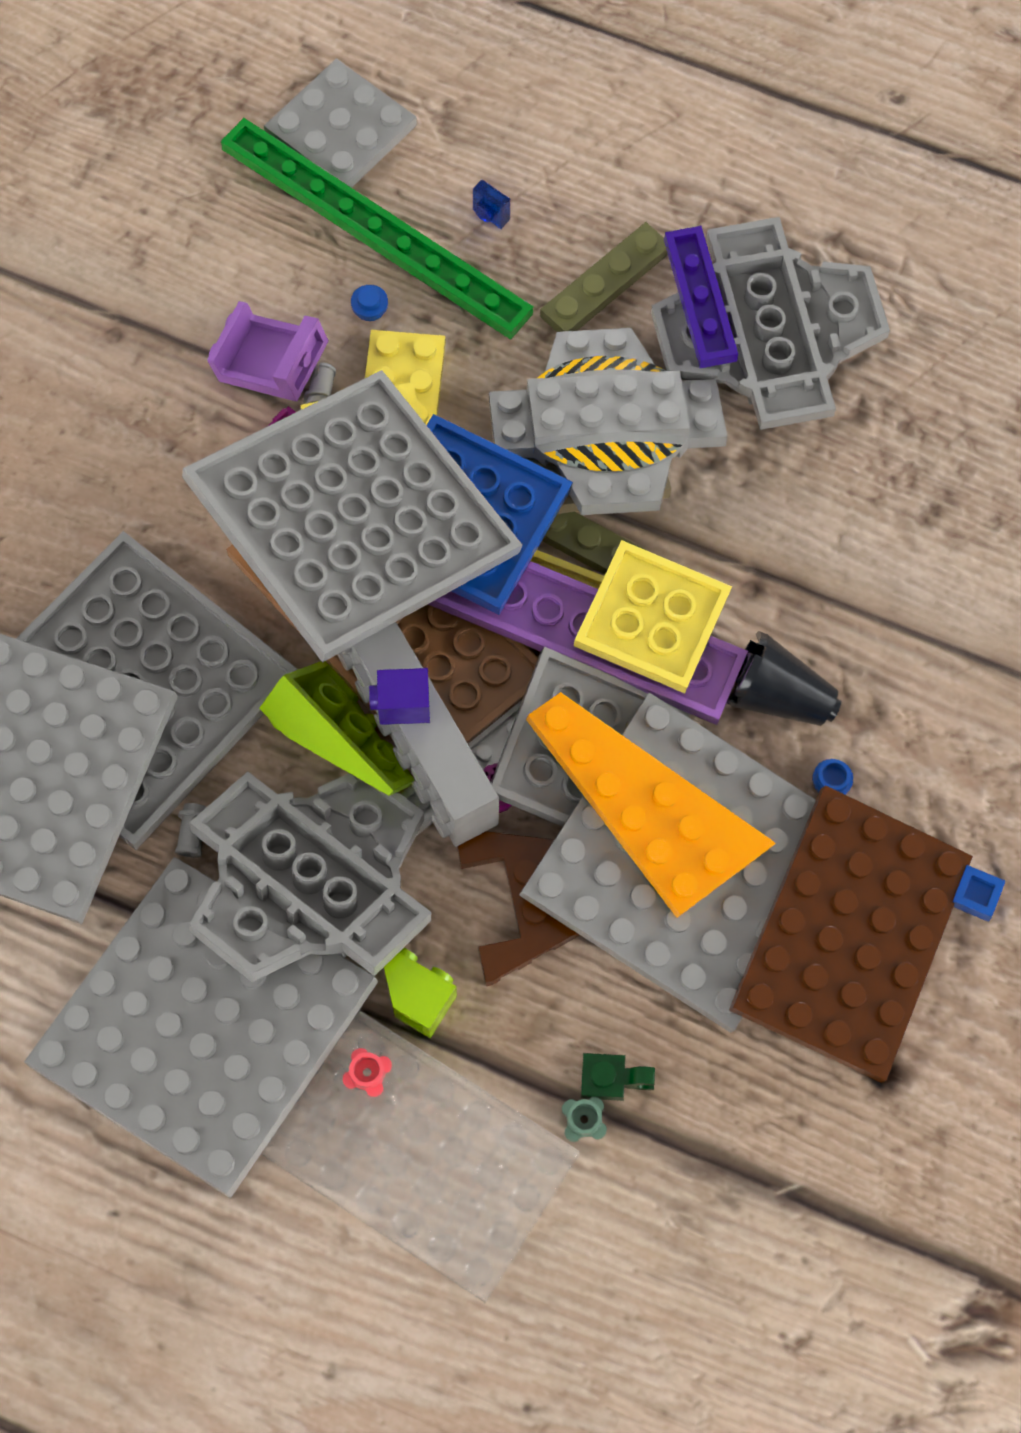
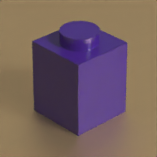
M428 668L377 670V685H369L370 711L378 710L380 725L430 723Z

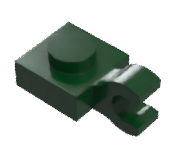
M583 1053L581 1099L597 1097L601 1100L624 1101V1088L654 1090L655 1067L638 1066L625 1068L626 1055Z

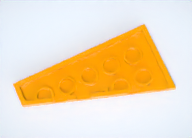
M560 692L527 716L526 721L676 918L776 844Z

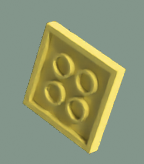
M621 540L574 640L573 646L685 694L732 586Z

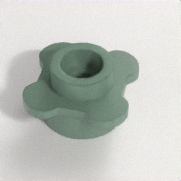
M597 1097L578 1101L569 1099L563 1104L562 1113L567 1118V1127L564 1134L569 1141L577 1142L583 1137H593L599 1140L605 1136L607 1127L602 1123L604 1103L601 1099ZM581 1116H587L588 1122L582 1123L580 1121Z

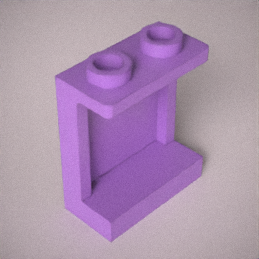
M239 301L233 313L228 316L225 328L219 339L211 347L208 363L219 382L297 402L329 340L318 318L305 315L298 326L254 315L246 302Z

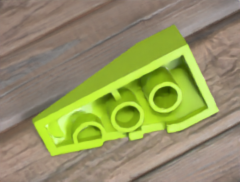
M320 661L283 675L259 708L269 718L273 727L281 731L287 738L388 796L411 786L412 782L415 781L408 769L403 770L393 752V745L381 740L375 731L377 724L373 714H364L357 703L359 699L357 695L326 661L323 663Z

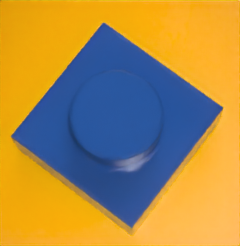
M966 865L952 901L955 903L954 908L989 922L994 914L1006 881Z

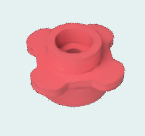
M364 1048L354 1050L351 1054L352 1061L349 1071L343 1075L345 1087L348 1089L359 1088L366 1091L370 1097L381 1095L384 1090L382 1082L385 1074L389 1073L392 1069L390 1059L386 1056L378 1057L373 1053L367 1052ZM365 1069H370L371 1075L365 1076L363 1074V1071Z

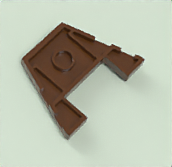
M485 831L457 846L461 869L500 861L504 862L520 935L518 939L478 946L486 986L499 982L502 977L514 970L522 969L531 964L532 960L552 949L555 950L580 936L519 895L555 839Z

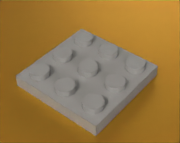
M336 58L264 125V131L352 188L417 126V118Z

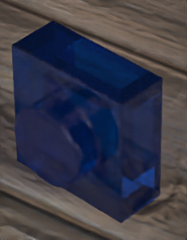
M481 179L472 189L473 210L484 222H491L502 229L510 220V198Z

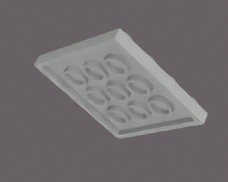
M544 647L540 652L491 784L500 801L563 827L583 794L526 721L527 716L561 692L622 735L648 693L608 673ZM670 705L671 707H673L674 709H676L677 711L681 712L682 714H684L685 716H687V717L689 718V715H690L689 713L684 712V711H682V710H680V709H678V708H676V707Z

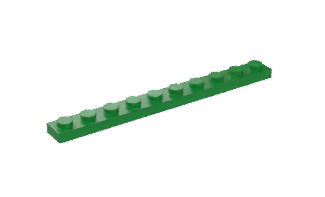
M243 117L221 140L224 152L511 340L533 315V306L246 118Z

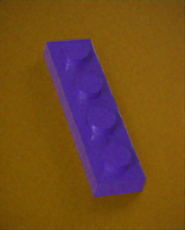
M702 226L665 232L664 243L699 367L706 368L737 362V347Z

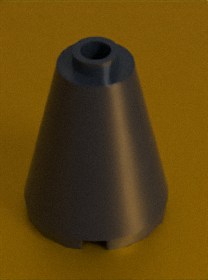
M758 631L756 633L758 643L750 640L745 648L748 653L735 682L737 685L734 693H730L726 703L732 705V707L822 726L826 720L832 722L837 716L842 703L840 699H837L838 690L771 636Z

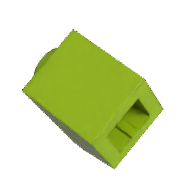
M403 948L383 967L394 1016L428 1038H431L457 997L456 986L452 984L454 979L437 967L433 966L429 970L417 963L418 957L408 949Z

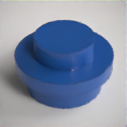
M376 285L361 286L351 296V308L364 321L378 320L388 308L387 294Z
M827 759L816 766L812 775L813 786L818 793L826 785L846 795L853 784V773L843 761Z

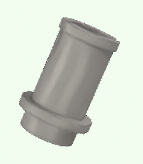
M322 362L319 363V366L316 364L312 372L309 391L304 394V402L306 404L320 401L331 395L336 375V369L332 365Z
M186 803L183 810L179 811L178 817L182 820L178 843L175 849V853H178V855L191 858L201 857L203 841L190 831L189 822L201 813L206 806Z

